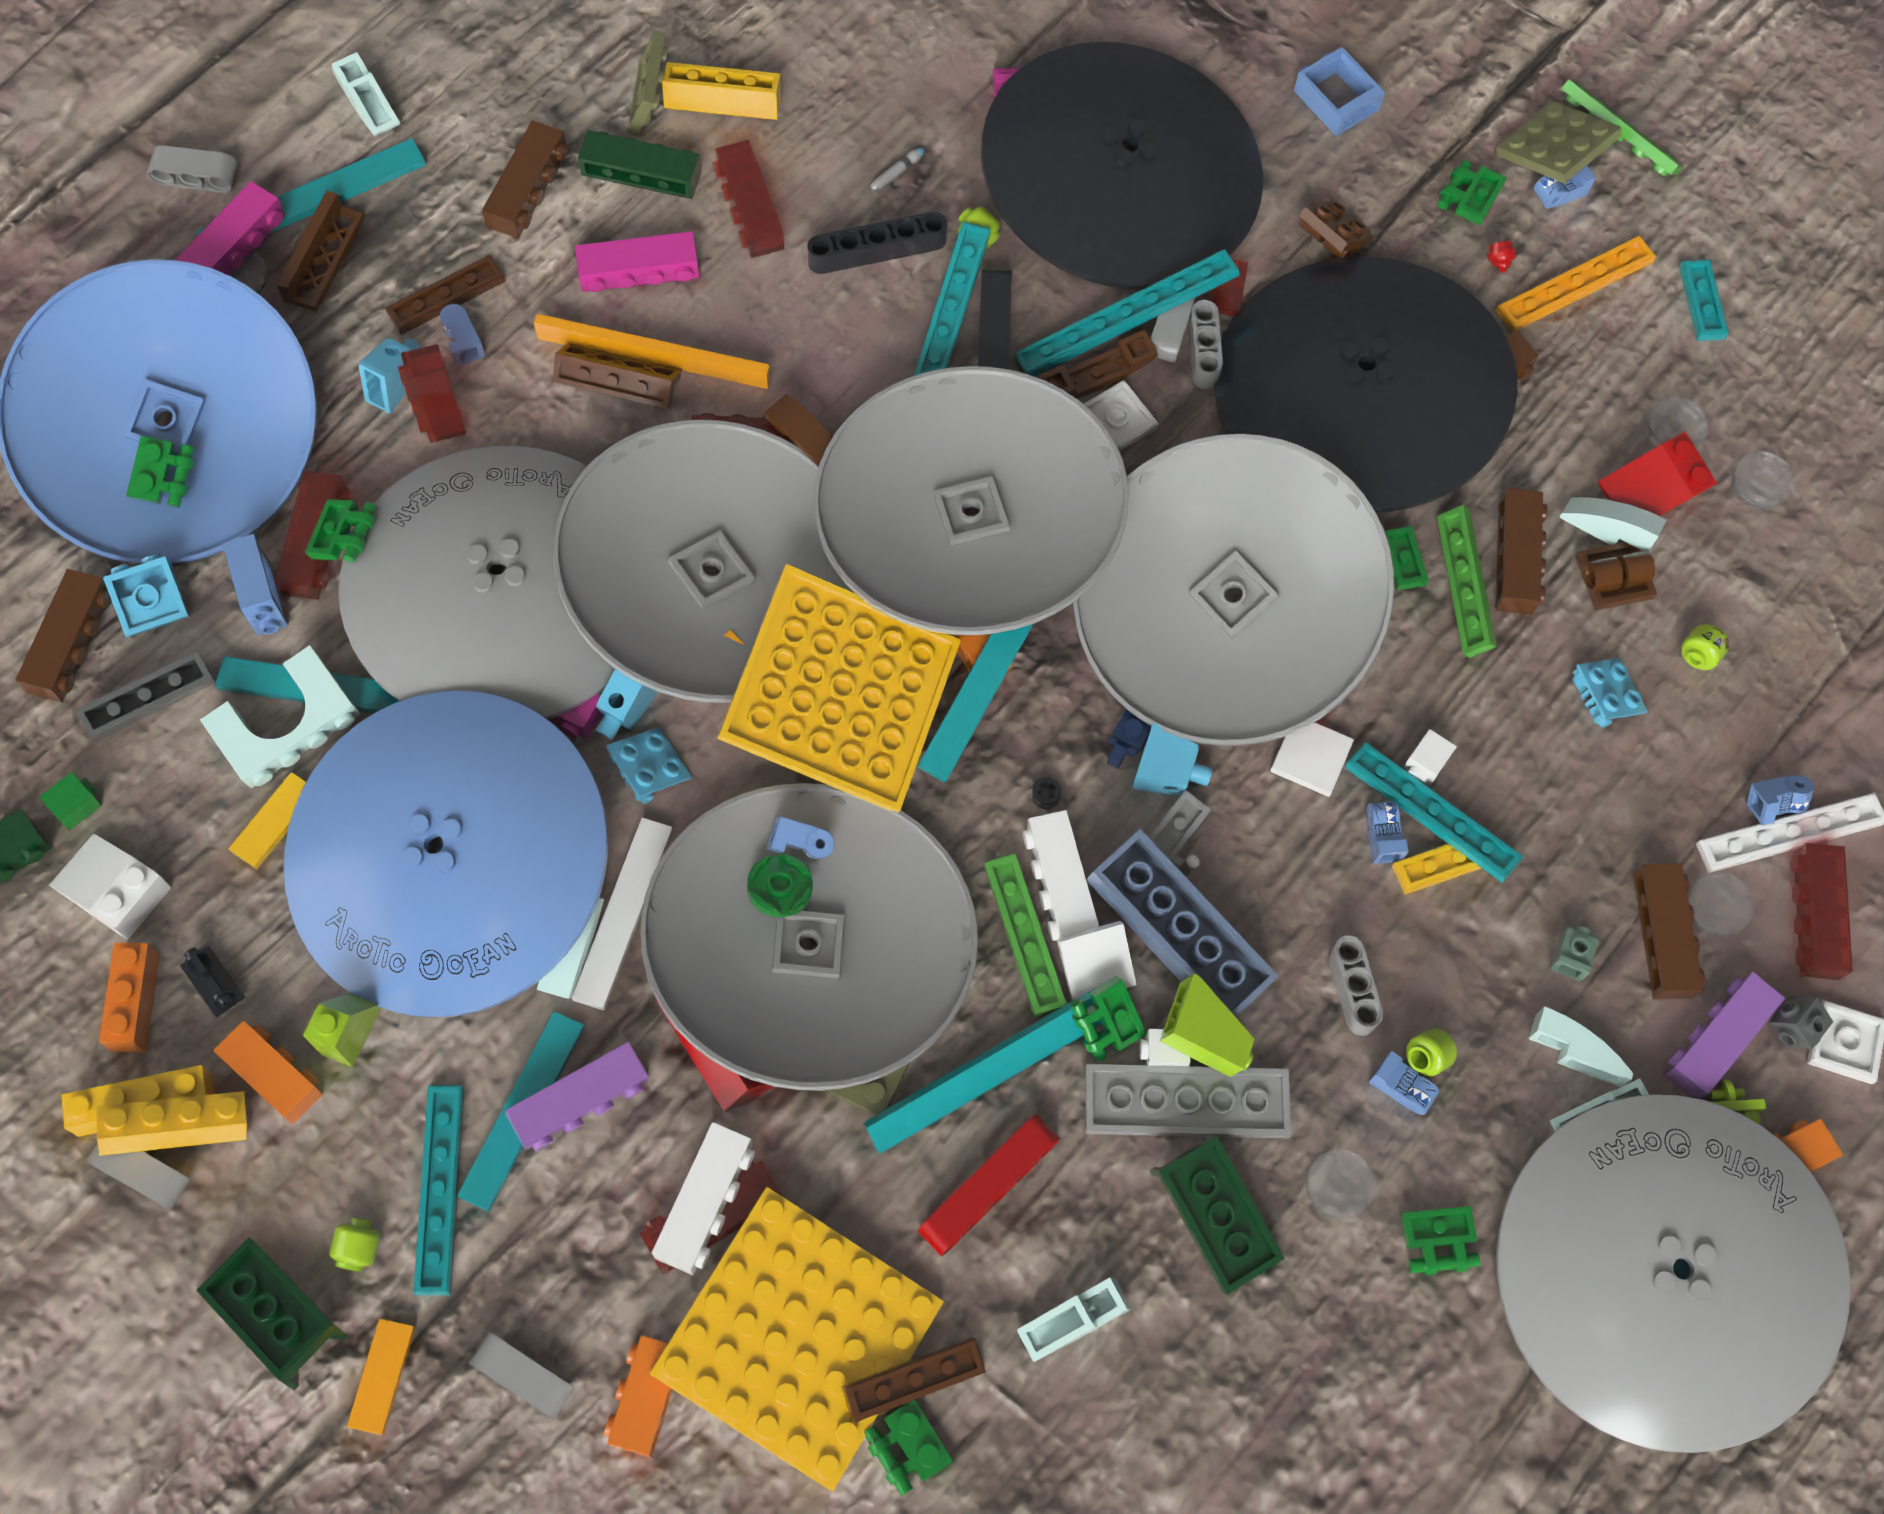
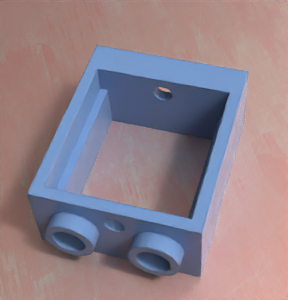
M1343 47L1332 53H1326L1311 66H1304L1297 74L1294 92L1336 137L1378 112L1385 95V91ZM1335 73L1358 96L1339 109L1316 86Z
M250 534L223 542L240 609L256 635L273 634L280 628L287 627L288 624L270 561L256 536Z

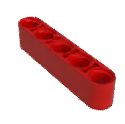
M1037 1114L1033 1115L919 1227L917 1232L943 1257L1054 1148L1061 1138Z

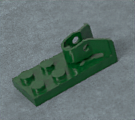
M1206 1135L1202 1138V1143L1162 1167L1150 1169L1151 1175L1158 1176L1162 1181L1223 1294H1230L1285 1259L1218 1136Z
M250 1237L196 1290L280 1382L294 1391L299 1387V1369L328 1339H345L348 1336L346 1332L336 1326L257 1242Z

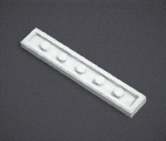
M1874 792L1803 813L1775 819L1774 823L1757 824L1702 839L1696 845L1708 873L1882 826L1884 825V811Z
M641 818L573 993V1001L605 1011L640 920L645 894L651 877L666 852L673 833V827Z

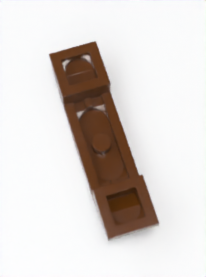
M1143 330L1118 341V347L1068 369L1061 365L1036 376V378L1045 380L1063 389L1074 398H1078L1126 378L1158 357V353L1147 332Z
M786 394L763 414L783 437L787 435L819 467L824 452L833 437L802 405Z

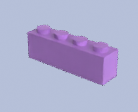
M1754 972L1744 979L1738 976L1725 990L1730 994L1726 1000L1722 1002L1719 999L1706 1013L1710 1017L1708 1022L1704 1026L1699 1023L1687 1036V1039L1691 1042L1686 1049L1678 1048L1667 1061L1672 1066L1664 1075L1691 1098L1702 1099L1711 1092L1785 1000L1784 996Z
M627 1042L505 1110V1115L524 1150L526 1151L533 1147L536 1152L554 1141L551 1136L563 1129L568 1134L584 1124L582 1119L593 1112L598 1117L615 1107L613 1101L625 1095L626 1099H630L645 1090L643 1084L647 1082L649 1077L630 1043Z

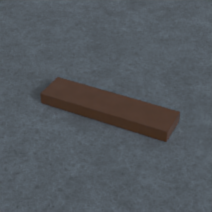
M488 255L386 307L385 310L400 335H403L440 316V312L445 306L450 304L461 305L506 282L505 277L492 257Z
M971 1337L841 1386L851 1420L856 1423L986 1373L976 1339Z

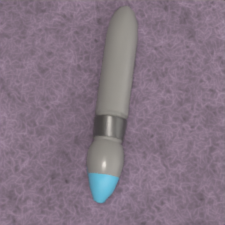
M917 148L907 153L906 157L896 162L872 182L871 190H880L912 164H916L922 158L924 149Z

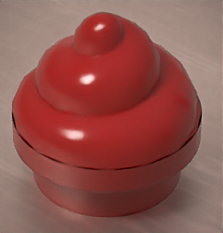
M1512 241L1491 244L1487 253L1488 261L1498 268L1500 272L1505 273L1517 256L1516 248H1513Z

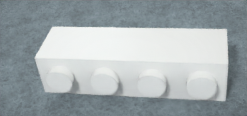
M1067 810L1029 818L1027 830L1023 831V838L1026 849H1032L1035 860L1031 861L1032 872L1035 880L1040 879L1043 890L1039 891L1043 910H1049L1051 921L1048 922V930L1051 940L1055 941L1061 937L1099 927Z
M712 1122L654 1246L652 1255L655 1259L691 1275H694L697 1267L703 1269L711 1251L710 1248H707L708 1242L712 1234L718 1236L726 1218V1216L722 1215L727 1201L733 1203L739 1191L740 1183L736 1182L742 1169L748 1170L754 1158L755 1151L751 1150V1138Z

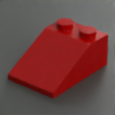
M1686 431L1597 482L1607 500L1629 504L1658 516L1666 514L1717 484Z

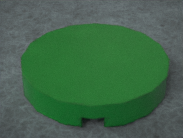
M791 855L765 856L753 865L748 874L747 893L751 903L760 912L771 917L785 918L795 915L807 906L812 897L813 881L811 872L800 859Z

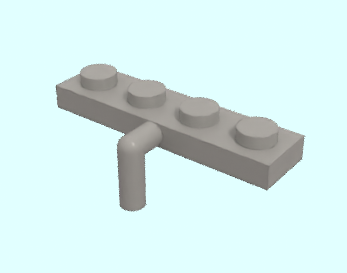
M1187 790L1184 791L1149 836L1154 844L1185 876H1189L1200 863L1199 858L1195 855H1190L1184 861L1177 854L1211 811L1209 807Z

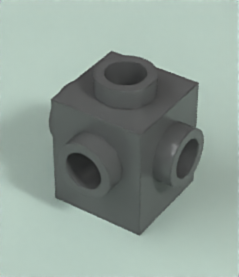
M1791 995L1780 1006L1779 1011L1770 1023L1778 1034L1779 1040L1786 1047L1813 1049L1832 1025L1833 1020L1818 997Z

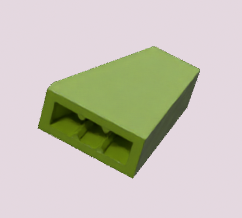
M1193 974L1180 982L1160 1042L1229 1077L1242 1070H1246L1253 1059L1251 1049L1255 1039L1200 976Z
M352 993L327 1000L317 1005L303 1036L322 1056L354 1067L381 1007Z

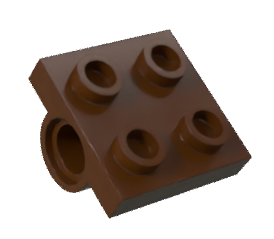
M1329 200L1305 206L1299 214V217L1302 218L1300 226L1319 243L1324 242L1323 246L1336 258L1353 257L1359 248L1366 246L1373 237L1366 231L1367 227L1365 224L1357 219H1352L1345 213V207L1337 201Z
M1623 542L1582 550L1575 556L1595 611L1652 600L1657 595L1652 581L1655 576V564L1652 555L1647 550L1641 551L1629 543Z

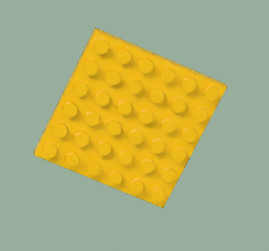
M786 564L776 585L717 739L889 811L900 812L961 640L949 634L931 632L892 619L874 609L855 593Z
M766 1187L649 1374L833 1492L865 1438L864 1432L872 1426L878 1415L876 1414L856 1423L852 1422L841 1386L910 1361L944 1301Z

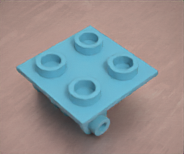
M1620 658L1576 665L1577 670L1573 672L1574 678L1572 680L1580 694H1582L1581 698L1583 700L1591 698L1585 703V706L1587 708L1592 707L1589 712L1594 719V723L1599 724L1601 728L1612 723L1611 719L1648 712L1640 693L1636 690L1628 675V670Z
M660 727L606 745L611 755L610 760L621 771V777L626 778V785H631L632 790L636 794L635 799L643 804L649 803L654 798L652 793L692 779L691 774Z

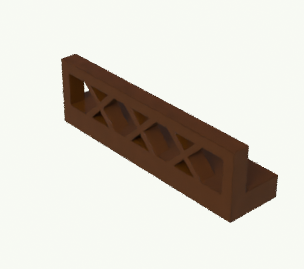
M326 190L276 284L284 302L317 312L365 219L363 212L343 207L336 193ZM341 216L353 219L350 226L338 230L337 223ZM339 239L341 242L339 248L326 253L324 249L326 244ZM327 262L329 268L326 273L314 277L312 274L314 267ZM315 286L316 292L312 300L299 297L302 290Z
M565 344L555 353L552 382L669 409L672 403L674 385L680 380L682 370L572 344Z

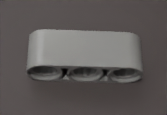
M159 145L154 148L147 176L153 182L166 186L229 192L234 181L238 162L231 155L222 152Z
M1196 297L1158 316L1150 339L1158 353L1156 358L1172 363L1176 362Z
M1199 300L1192 307L1188 323L1191 372L1193 383L1200 389L1208 390L1214 387V383L1220 377L1223 365L1219 313L1217 306L1213 302Z
M1345 935L1331 949L1329 963L1349 1030L1358 1036H1366L1371 1034L1382 1021L1383 1010L1362 941L1355 936ZM1339 949L1349 950L1353 954L1354 959H1344ZM1348 981H1358L1363 991L1353 990L1349 986ZM1364 1011L1368 1013L1372 1023L1362 1022L1357 1012Z
M97 1143L85 1160L87 1163L169 1210L172 1209L191 1180L143 1151L99 1156Z
M489 1332L469 1362L470 1365L553 1420L575 1389L491 1332Z

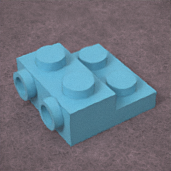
M160 554L150 555L141 559L142 564L131 568L129 564L117 566L110 570V575L103 577L127 638L190 617L180 592L181 587L172 563L166 556L161 557Z

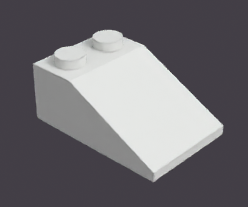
M94 833L49 884L57 892L126 940L130 938L171 889L159 874Z

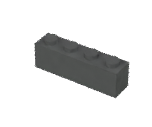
M195 651L75 709L89 737L96 742L216 682L200 653Z

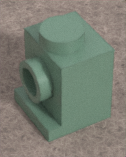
M1574 926L1573 929L1568 927L1560 935L1549 970L1581 982L1591 972V965L1599 939L1592 937L1593 932L1586 927ZM1575 947L1583 950V952H1578Z

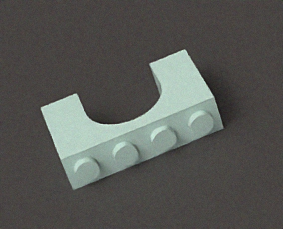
M310 645L283 663L305 698L304 716L300 724L291 733L276 739H265L254 735L238 710L228 701L200 719L240 779L250 788L266 784L272 779L273 773L282 767L286 768L295 764L300 759L302 753L310 748L314 749L324 744L328 739L327 736L337 729L343 730L349 727L355 721V717L360 714L323 660Z

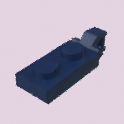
M1126 709L1111 734L1108 745L1114 748L1108 757L1107 764L1119 769L1126 755L1133 758L1136 754L1138 755L1150 734L1152 726L1143 722Z

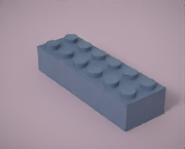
M1141 829L1131 836L1087 878L1086 881L1180 982L1193 974L1200 976L1235 1017L1279 977Z

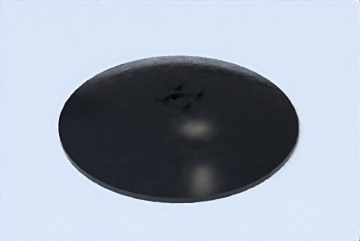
M1089 42L1065 46L1047 52L1021 67L1006 81L994 98L983 127L981 137L982 171L991 199L1003 220L1013 233L1041 258L1073 276L1092 283L1124 289H1144L1221 250L1226 249L1231 256L1247 237L1261 204L1263 191L1261 157L1252 131L1239 109L1215 83L1202 73L1170 55L1150 48L1119 42ZM1129 144L1133 146L1136 151L1130 152L1129 150L1124 149L1122 145Z
M1364 256L1335 258L1300 267L1284 274L1257 292L1233 318L1221 342L1223 365L1220 377L1214 383L1215 403L1226 435L1251 434L1282 439L1320 455L1354 482L1376 513L1409 509L1432 502L1461 487L1478 474L1495 455L1509 430L1518 393L1515 359L1509 342L1493 315L1477 298L1451 279L1425 267L1397 259ZM1368 362L1373 364L1375 368L1365 371L1359 365Z

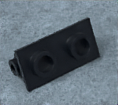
M209 946L199 951L196 947L186 951L184 954L186 960L180 967L216 1018L246 998Z

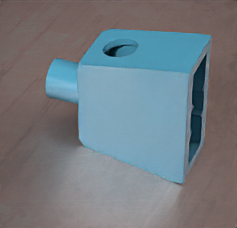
M387 338L359 362L366 402L389 414L393 412L417 378L415 358L421 352V348L416 341L407 339L401 344L391 338Z
M615 669L596 705L604 716L596 732L609 740H613L621 726L632 731L658 691L641 685Z
M1153 723L1132 789L1181 796L1186 790L1189 781L1208 786L1213 768L1195 763L1199 750L1197 744L1164 732L1159 725Z

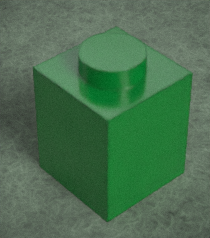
M72 772L39 796L69 831L102 806L94 797L98 790L86 777L80 781Z

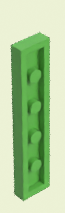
M1569 79L1562 87V90L1568 94L1565 97L1566 100L1577 108L1583 105L1589 110V115L1620 126L1622 136L1618 140L1622 142L1625 138L1633 145L1630 150L1642 159L1647 156L1655 163L1652 167L1663 176H1666L1668 173L1670 175H1677L1684 167V165L1578 82Z
M1461 505L1438 515L1437 521L1463 655L1470 658L1496 648L1497 645L1470 508Z
M1016 854L984 862V869L1034 1018L1051 1014L1067 1005Z

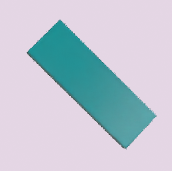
M1682 261L1679 265V271L1696 340L1726 339L1729 333L1711 261Z

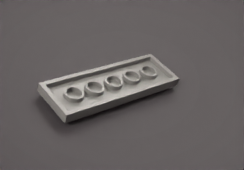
M1086 1064L1085 1134L1195 1137L1213 1135L1218 1137L1289 1139L1291 1137L1289 1069L1247 1068L1229 1077L1211 1067Z

